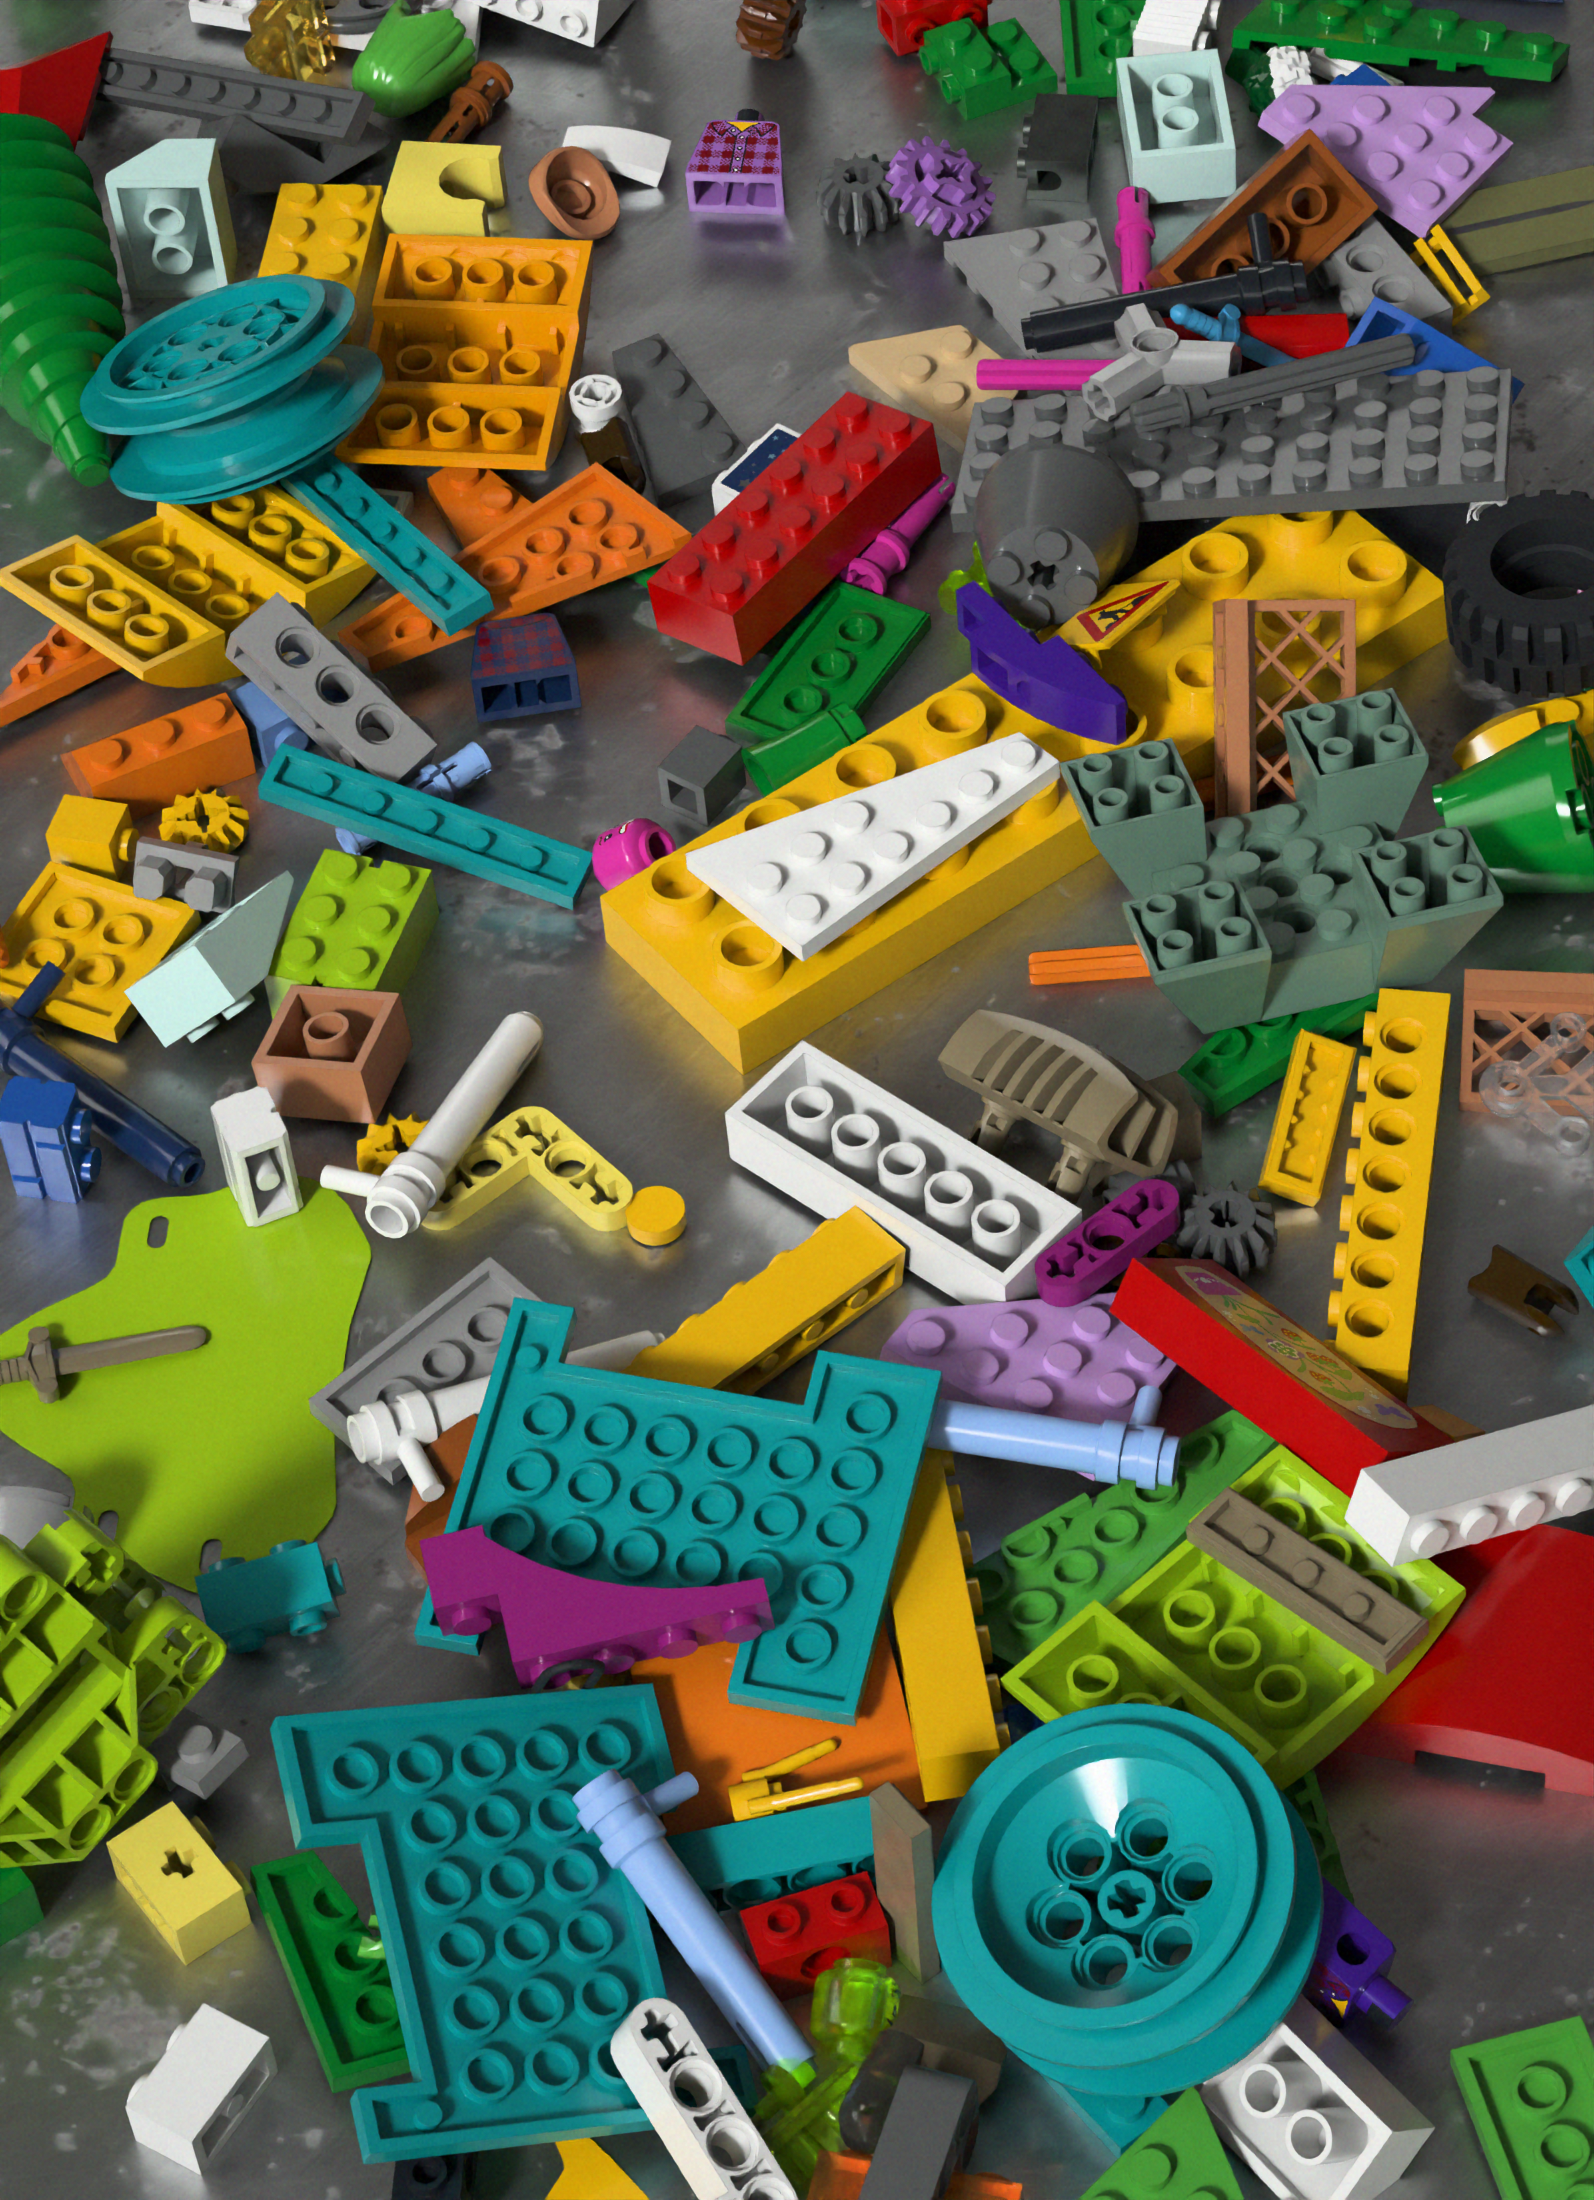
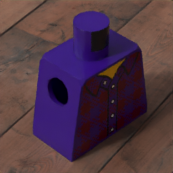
M1322 1876L1324 1900L1322 1931L1315 1960L1300 1993L1336 2028H1345L1363 2011L1387 2032H1390L1401 2022L1414 2003L1412 1998L1387 1978L1397 1950L1394 1944Z

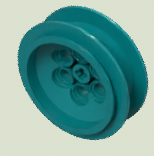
M281 274L253 278L223 286L187 300L152 318L122 339L103 358L96 373L85 386L79 403L80 411L89 426L108 434L126 435L111 458L112 465H109L110 477L115 487L122 494L139 500L157 501L174 505L211 502L239 495L279 480L315 461L343 441L359 425L367 410L378 398L384 386L386 375L380 358L373 351L361 346L339 344L349 333L357 317L358 307L350 289L335 281L314 279L304 275Z
M1134 1703L1096 1706L1052 1720L1019 1739L991 1762L961 1800L941 1842L934 1870L935 1879L932 1885L934 1936L940 1959L948 1978L961 2000L975 2017L998 2036L1015 2055L1044 2077L1086 2094L1109 2098L1134 2099L1155 2097L1182 2091L1225 2072L1247 2057L1268 2038L1296 2002L1315 1960L1322 1931L1324 1900L1320 1864L1309 1832L1290 1800L1275 1785L1250 1752L1231 1735L1195 1715L1165 1706ZM1163 1836L1168 1837V1841L1162 1851L1151 1857H1146V1851L1154 1840ZM1104 1856L1103 1864L1098 1871L1089 1876H1082L1084 1868L1089 1861L1095 1857ZM1206 1880H1212L1210 1891L1199 1900L1189 1901L1190 1894L1197 1884ZM1135 1906H1137V1908H1138V1911H1139L1138 1914H1136V1911H1135V1908H1134ZM1084 1919L1082 1929L1075 1937L1069 1940H1062L1063 1933L1070 1923ZM1185 1944H1192L1191 1953L1186 1960L1177 1965H1169L1170 1958L1177 1948ZM1128 1963L1127 1971L1123 1978L1117 1983L1105 1985L1106 1977L1115 1966Z

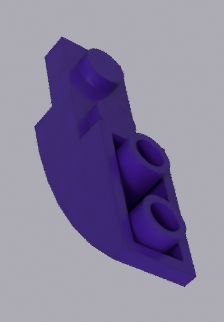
M975 580L956 590L958 630L970 641L972 673L990 689L1012 705L1061 730L1113 745H1119L1126 741L1127 700L1119 687L1112 683L1108 684L1093 669L1090 660L1083 652H1075L1059 635L1041 644L1032 630L1029 628L1023 629L1009 615L1006 606L998 597H991Z

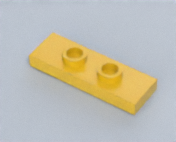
M1301 1028L1294 1040L1257 1188L1314 1208L1321 1196L1357 1048Z

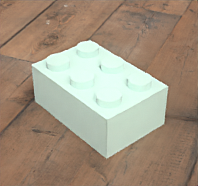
M1218 49L1116 58L1117 106L1130 186H1135V202H1138L1139 187L1148 192L1150 197L1149 204L1231 196L1236 191V147Z

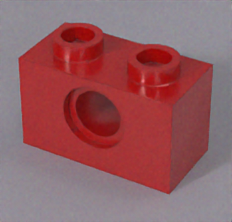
M867 1871L740 1910L745 1952L780 2002L892 1967L888 1923Z

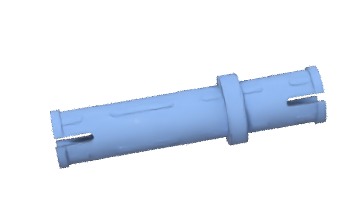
M470 742L466 747L438 765L428 764L420 769L419 777L405 785V787L453 802L454 794L482 776L491 773L492 770L490 768L492 766L484 750L477 743ZM340 827L335 828L336 837L346 853L361 856L362 853L380 842Z

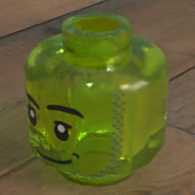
M843 1958L835 1960L832 1969L823 1971L817 1976L814 1984L809 2030L814 2039L830 2047L829 2056L831 2058L848 2063L869 2062L870 2053L877 2052L880 2036L884 2030L893 2025L898 2017L901 1989L893 1978L886 1975L887 1968L883 1964L866 1959Z

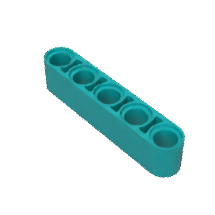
M869 1796L664 1837L720 1916L739 1913L740 1910L759 1905L744 1904L747 1901L763 1899V1903L864 1871L868 1872L872 1885H876ZM645 1904L651 1930L662 1928Z

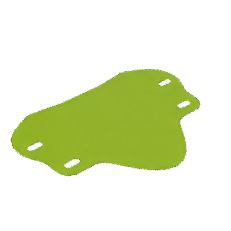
M297 1175L298 1187L303 1202V1207L299 1212L258 1227L247 1226L239 1209L238 1201L235 1200L229 1186L208 1194L161 1197L139 1203L124 1219L116 1264L107 1277L78 1293L38 1311L0 1335L1 1361L24 1356L29 1342L28 1333L31 1329L39 1326L49 1330L52 1350L182 1326H198L205 1331V1342L193 1350L56 1376L60 1397L53 1403L41 1402L37 1391L29 1380L0 1385V1431L68 1476L75 1490L72 1509L83 1514V1508L86 1505L92 1511L94 1525L98 1527L99 1517L105 1511L116 1512L118 1514V1523L113 1542L118 1544L149 1573L190 1592L198 1593L194 1577L204 1574L200 1571L199 1566L202 1547L208 1540L215 1539L221 1542L220 1560L243 1557L248 1562L269 1556V1550L273 1546L286 1541L302 1539L307 1544L313 1543L333 1517L337 1505L335 1434L311 1414L308 1399L343 1373L350 1325L371 1262V1246L348 1203L334 1190L323 1188L319 1181ZM156 1217H166L169 1221L166 1241L161 1247L152 1248L147 1243L150 1223Z

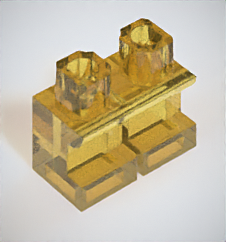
M262 0L248 17L252 37L243 46L246 60L252 66L259 68L260 74L305 81L312 72L326 76L336 65L330 33L326 30L328 23L323 0Z

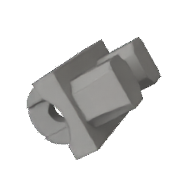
M142 836L137 841L132 885L134 887L133 893L135 897L153 901L157 897L164 896L186 903L190 909L223 913L235 905V881L240 857L211 851L207 844L188 841L186 845ZM177 866L188 868V873L178 884H175Z

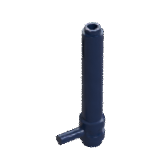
M47 961L13 1007L0 999V1069L8 1075L41 1079L42 1084H45L48 1080L74 1083L82 1109H89L91 1111L92 1129L171 1187L181 1186L189 1188L198 1182L206 1165L205 1160L201 1158L200 1149L46 1039L44 1030L31 1021L65 977L66 973L50 961Z

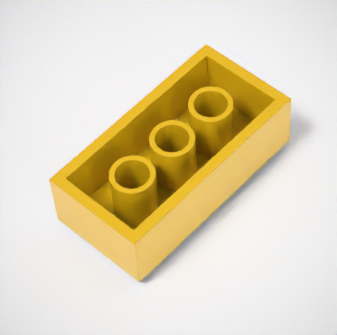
M281 183L258 277L295 274L343 284L354 295L358 312L354 325L339 344L363 347L372 309L371 305L387 244L381 210L384 201L382 186Z

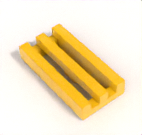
M1437 224L1430 230L1433 234L1431 239L1425 242L1422 237L1413 243L1417 250L1410 255L1406 251L1405 253L1418 268L1426 261L1457 306L1452 314L1453 327L1491 297L1448 235ZM1439 250H1444L1474 293L1467 300L1434 255Z

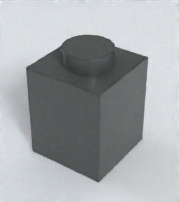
M695 725L657 767L662 806L708 827L746 785L745 767L741 755L742 745L735 743L728 736L716 734Z

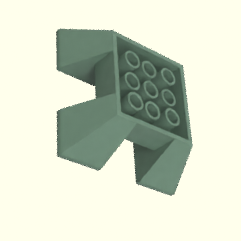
M1393 688L1368 691L1354 697L1327 703H1315L1305 708L1283 712V725L1296 802L1278 804L1267 809L1232 817H1221L1210 822H1205L1204 805L1172 738L1146 741L1137 746L1101 754H1089L1079 759L1060 763L1061 773L1091 841L1135 898V900L1122 903L1123 913L1155 985L1203 1034L1363 998L1368 994L1379 993V988L1402 989L1431 982L1503 906V895L1465 824L1394 840L1429 765V755Z

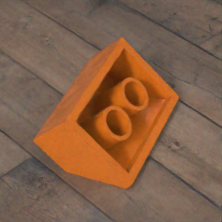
M226 692L213 695L61 754L62 762L82 797L128 804L132 821L173 806L176 795L187 798L194 796L197 786L206 793L256 773L247 726Z

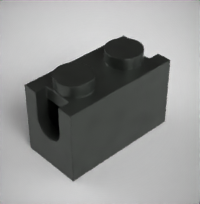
M1037 93L1033 114H1025L1023 144L1028 146L1019 147L1017 155V178H1027V200L1088 202L1099 137L1098 96Z

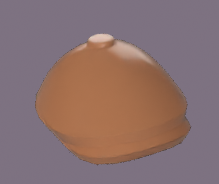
M576 146L559 147L548 152L532 168L529 173L528 182L533 199L541 212L560 231L574 239L590 241L608 235L616 227L620 217V203L607 170L590 151Z

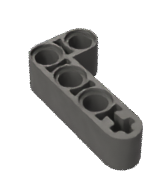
M913 2063L906 2065L899 2080L858 2200H944L953 2171L965 2172L975 2147L980 2117L976 2080Z

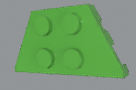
M1190 2087L1078 2200L1245 2199L1201 2096L1195 2088Z

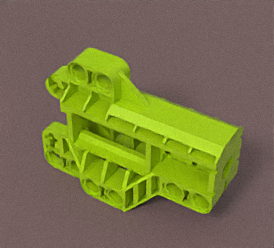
M75 1509L63 1511L71 1519L64 1522L56 1530L46 1523L23 1549L6 1536L0 1534V1868L83 1861L153 1782L158 1771V1762L147 1748L216 1673L226 1655V1644L222 1638L177 1598L173 1596L162 1597V1589L166 1592L164 1586L118 1544L105 1535L85 1515ZM174 1627L175 1630L166 1638L165 1635ZM200 1647L198 1652L188 1660L192 1653ZM154 1696H156L155 1699L152 1701V1703H151L148 1707H146V1708L144 1709V1707L146 1706V1704H147Z

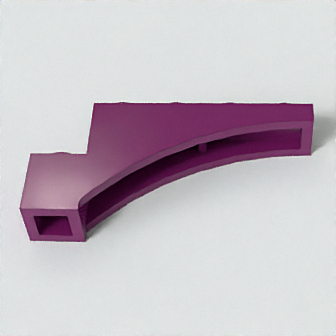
M483 1525L419 1540L433 1609L442 1635L472 1636L486 1631L492 1624L504 1622L511 1659L521 1690L532 1688L545 1669L565 1661L597 1659L605 1664V1672L603 1674H616L629 1669L635 1662L660 1656L667 1659L682 1658L692 1654L701 1646L721 1641L743 1643L755 1639L762 1631L775 1629L764 1578L719 1586L689 1588L625 1586L582 1578L541 1565L487 1538ZM577 1669L552 1676L542 1690L558 1688L566 1684L570 1678L590 1674L594 1669Z

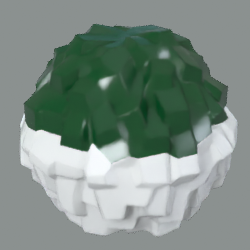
M1275 46L1270 48L1268 52L1261 54L1256 64L1250 67L1246 78L1242 81V85L1249 98L1250 112L1256 113L1260 119L1262 112L1291 84L1318 85L1317 79L1309 75L1311 74L1309 58L1312 57L1311 53L1300 51L1296 46Z

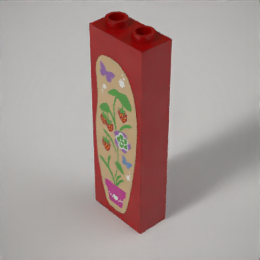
M1132 1258L1109 1312L1351 1498L1362 1468L1456 1443L1213 1259Z

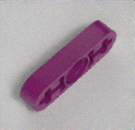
M1160 1179L1140 1181L1040 1254L1035 1262L1036 1284L1040 1298L1047 1304L1056 1307L1077 1305L1128 1268L1133 1257L1141 1258L1173 1234L1181 1223L1179 1194L1172 1184ZM1107 1235L1118 1236L1124 1240L1121 1246L1112 1250H1101L1092 1245L1095 1240Z

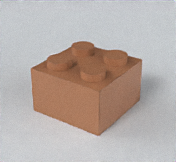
M291 984L251 1061L257 1085L267 1087L276 1106V1111L279 1112L280 1116L369 1124L376 1123L413 1047L400 993Z

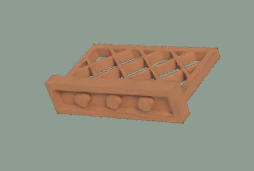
M1223 599L1213 602L1215 820L1221 817H1232L1257 811V793L1270 779L1293 802H1296L1294 788L1278 773L1289 761L1288 749L1271 766L1256 751V736L1270 721L1285 736L1283 720L1277 714L1297 693L1310 705L1321 703L1305 685L1325 664L1341 679V694L1334 701L1356 696L1355 599ZM1255 612H1275L1291 628L1271 651L1255 636ZM1288 612H1307V614L1297 622ZM1319 612H1340V637L1325 650L1304 628ZM1297 635L1319 657L1299 680L1277 658ZM1339 649L1341 665L1332 657ZM1255 650L1263 657L1256 667ZM1269 664L1292 686L1272 708L1256 694L1255 680ZM1256 707L1264 714L1257 724ZM1256 764L1265 772L1258 781Z
M1465 969L1459 1111L1594 1117V1089L1590 1087L1594 1083V1067L1580 1077L1561 1060L1562 1057L1580 1043L1594 1054V1036L1591 1035L1594 1033V974ZM1474 1020H1498L1512 1032L1491 1048L1474 1032ZM1544 1022L1560 1023L1571 1035L1550 1050L1532 1031ZM1522 1040L1541 1059L1520 1075L1501 1056ZM1473 1049L1481 1055L1474 1062ZM1489 1065H1492L1510 1082L1498 1093L1471 1092L1472 1079ZM1551 1067L1570 1086L1559 1095L1552 1096L1540 1094L1530 1083Z

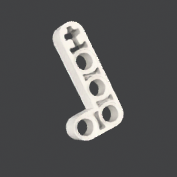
M650 1998L642 2001L615 2031L611 2040V2055L616 2067L699 2200H798L794 2188L683 2011L673 2002L663 1998ZM652 2036L653 2039L649 2041L646 2040L647 2038ZM668 2064H671L672 2066L669 2068V2070L667 2072H664L663 2070L665 2069V2067ZM674 2087H682L688 2090L694 2096L697 2108L683 2104L677 2097ZM711 2145L725 2149L732 2158L733 2167L720 2163L714 2157Z

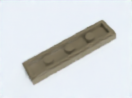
M1229 1486L1185 1527L1187 1541L1386 1676L1429 1633L1428 1619Z
M887 1781L869 1794L877 1898L888 1923L891 1952L922 1985L940 1972V1955L934 1936L932 1920V1885L935 1879L931 1823L894 1784Z

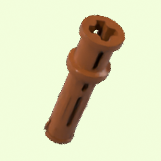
M488 60L478 62L472 69L470 81L465 87H460L454 91L450 98V110L435 129L431 131L424 142H441L445 135L449 134L450 138L446 143L462 144L474 128L483 127L489 122L492 116V109L499 100L506 99L512 93L513 81L510 75L495 62ZM491 78L494 79V83L489 86L487 82ZM455 123H459L458 128L454 127Z

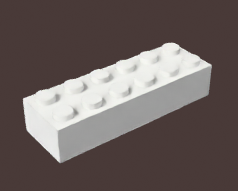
M804 1040L794 1047L725 1112L729 1152L732 1160L827 1219H837L856 1205L906 1249L905 1268L964 1305L1040 1299L1035 1276V1262L1045 1250L1083 1223L1082 1209Z

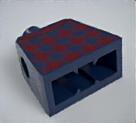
M548 612L534 615L529 613L521 617L482 622L476 626L470 676L478 723L582 707L575 658L555 615Z

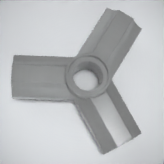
M1144 303L1128 306L1125 308L1121 318L1114 322L1116 338L1125 355L1090 376L1089 380L1082 384L1084 401L1089 404L1094 415L1109 422L1130 409V405L1134 401L1169 393L1173 385L1179 384L1184 389L1239 375L1242 365L1241 348L1236 346L1235 342L1179 340L1178 334L1166 327L1158 311L1148 309Z

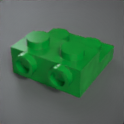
M967 17L923 32L924 46L919 48L922 66L927 75H934L947 103L950 105L955 104L966 121L1036 98L1037 93L1048 94L1058 90L1057 73L1015 17L979 30L972 20Z

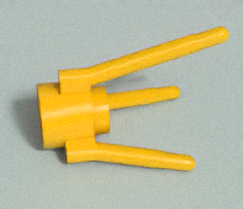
M827 1739L763 1769L741 1773L743 1783L727 1787L734 1822L736 1823L786 1813V1807L860 1790L864 1786V1780L861 1777H853L783 1792L781 1782L768 1784V1782L834 1751L837 1747L836 1741L834 1739Z

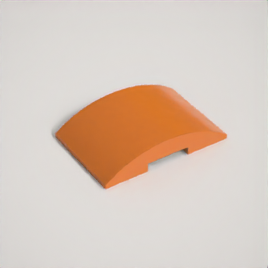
M884 1619L856 1727L729 1703L727 1689L740 1643L721 1641L698 1647L695 1652L682 1658L667 1659L662 1656L635 1662L628 1669L631 1685L653 1683L676 1776L682 1772H689L696 1778L699 1786L697 1795L681 1803L675 1813L661 1814L662 1823L667 1829L665 1837L735 1823L727 1786L743 1783L741 1773L763 1769L827 1739H834L836 1741L837 1747L834 1751L768 1782V1784L781 1782L783 1792L831 1781L861 1777L864 1780L863 1788L838 1796L786 1807L787 1812L869 1796L872 1791L889 1781L905 1795L923 1816L929 1815L928 1804L924 1799L913 1735Z

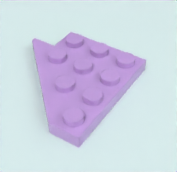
M1291 84L1262 112L1257 125L1283 144H1286L1295 135L1310 128L1379 206L1378 209L1424 240L1431 234L1430 230L1437 224L1440 225L1509 156L1514 144L1478 119L1491 105L1496 93L1490 87Z
M1116 1293L1093 1294L1081 1303L1070 1307H1056L1047 1304L1042 1299L913 1309L883 1345L879 1358L880 1361L942 1371L943 1386L940 1397L946 1400L1103 1424L1105 1419L1129 1423L1139 1390L1144 1386H1154L1163 1392L1180 1370L1178 1364L1109 1312ZM1077 1472L1085 1476L1086 1478L1095 1481L1094 1474Z

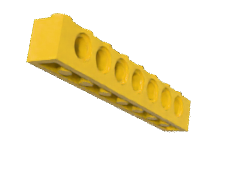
M1379 988L1377 1012L1366 1011L1364 1019L1363 1046L1372 1047L1371 1057L1360 1056L1358 1067L1357 1092H1367L1366 1101L1354 1102L1351 1137L1361 1138L1360 1149L1348 1148L1346 1184H1354L1355 1190L1354 1195H1343L1341 1202L1340 1231L1349 1232L1348 1243L1337 1242L1335 1250L1334 1279H1343L1342 1291L1331 1290L1329 1297L1328 1327L1337 1328L1336 1340L1325 1339L1324 1343L1407 1405L1449 1040L1451 993Z

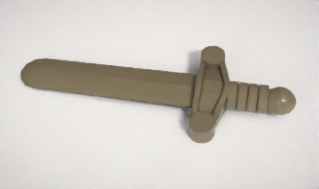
M41 1326L35 1327L28 1333L29 1342L24 1356L17 1357V1359L11 1358L0 1361V1385L29 1380L37 1391L41 1402L53 1403L60 1397L56 1376L193 1350L205 1342L206 1333L198 1326H182L52 1350L49 1330Z

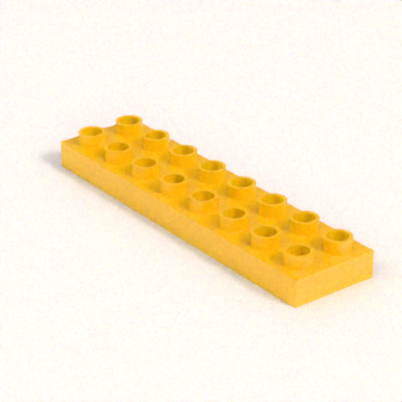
M1353 509L1232 516L1204 534L1192 538L1184 546L1120 583L1131 584L1178 579L1181 583L1175 588L1176 593L1165 601L1167 614L1146 617L1110 649L1098 650L1103 668L1095 671L1108 684L1112 683L1119 687L1128 703L1125 742L1113 745L1091 740L1052 726L1012 705L990 689L974 673H970L602 894L600 901L606 942L744 1076L1101 853L1090 839L1060 768V778L804 962L687 870L686 853L1021 732L1060 761V763L1079 759L1089 754H1101L1137 746L1146 741L1172 738L1192 781L1215 774L1213 602L1223 599H1355L1357 695L1448 638L1443 581ZM1255 612V636L1271 651L1291 628L1275 612ZM1288 612L1297 622L1307 614V612ZM1319 612L1304 628L1325 650L1340 637V612ZM1066 622L1050 625L1035 635L1040 643H1042ZM1298 635L1277 656L1298 680L1319 659ZM1339 649L1332 657L1341 665ZM1255 650L1256 667L1263 657ZM1270 664L1255 679L1256 694L1270 708L1292 687ZM1325 664L1305 687L1321 703L1332 702L1341 694V679ZM1297 693L1277 715L1283 720V712L1305 708L1310 704ZM1256 707L1257 724L1264 714ZM1271 721L1256 736V751L1259 754L1286 739Z

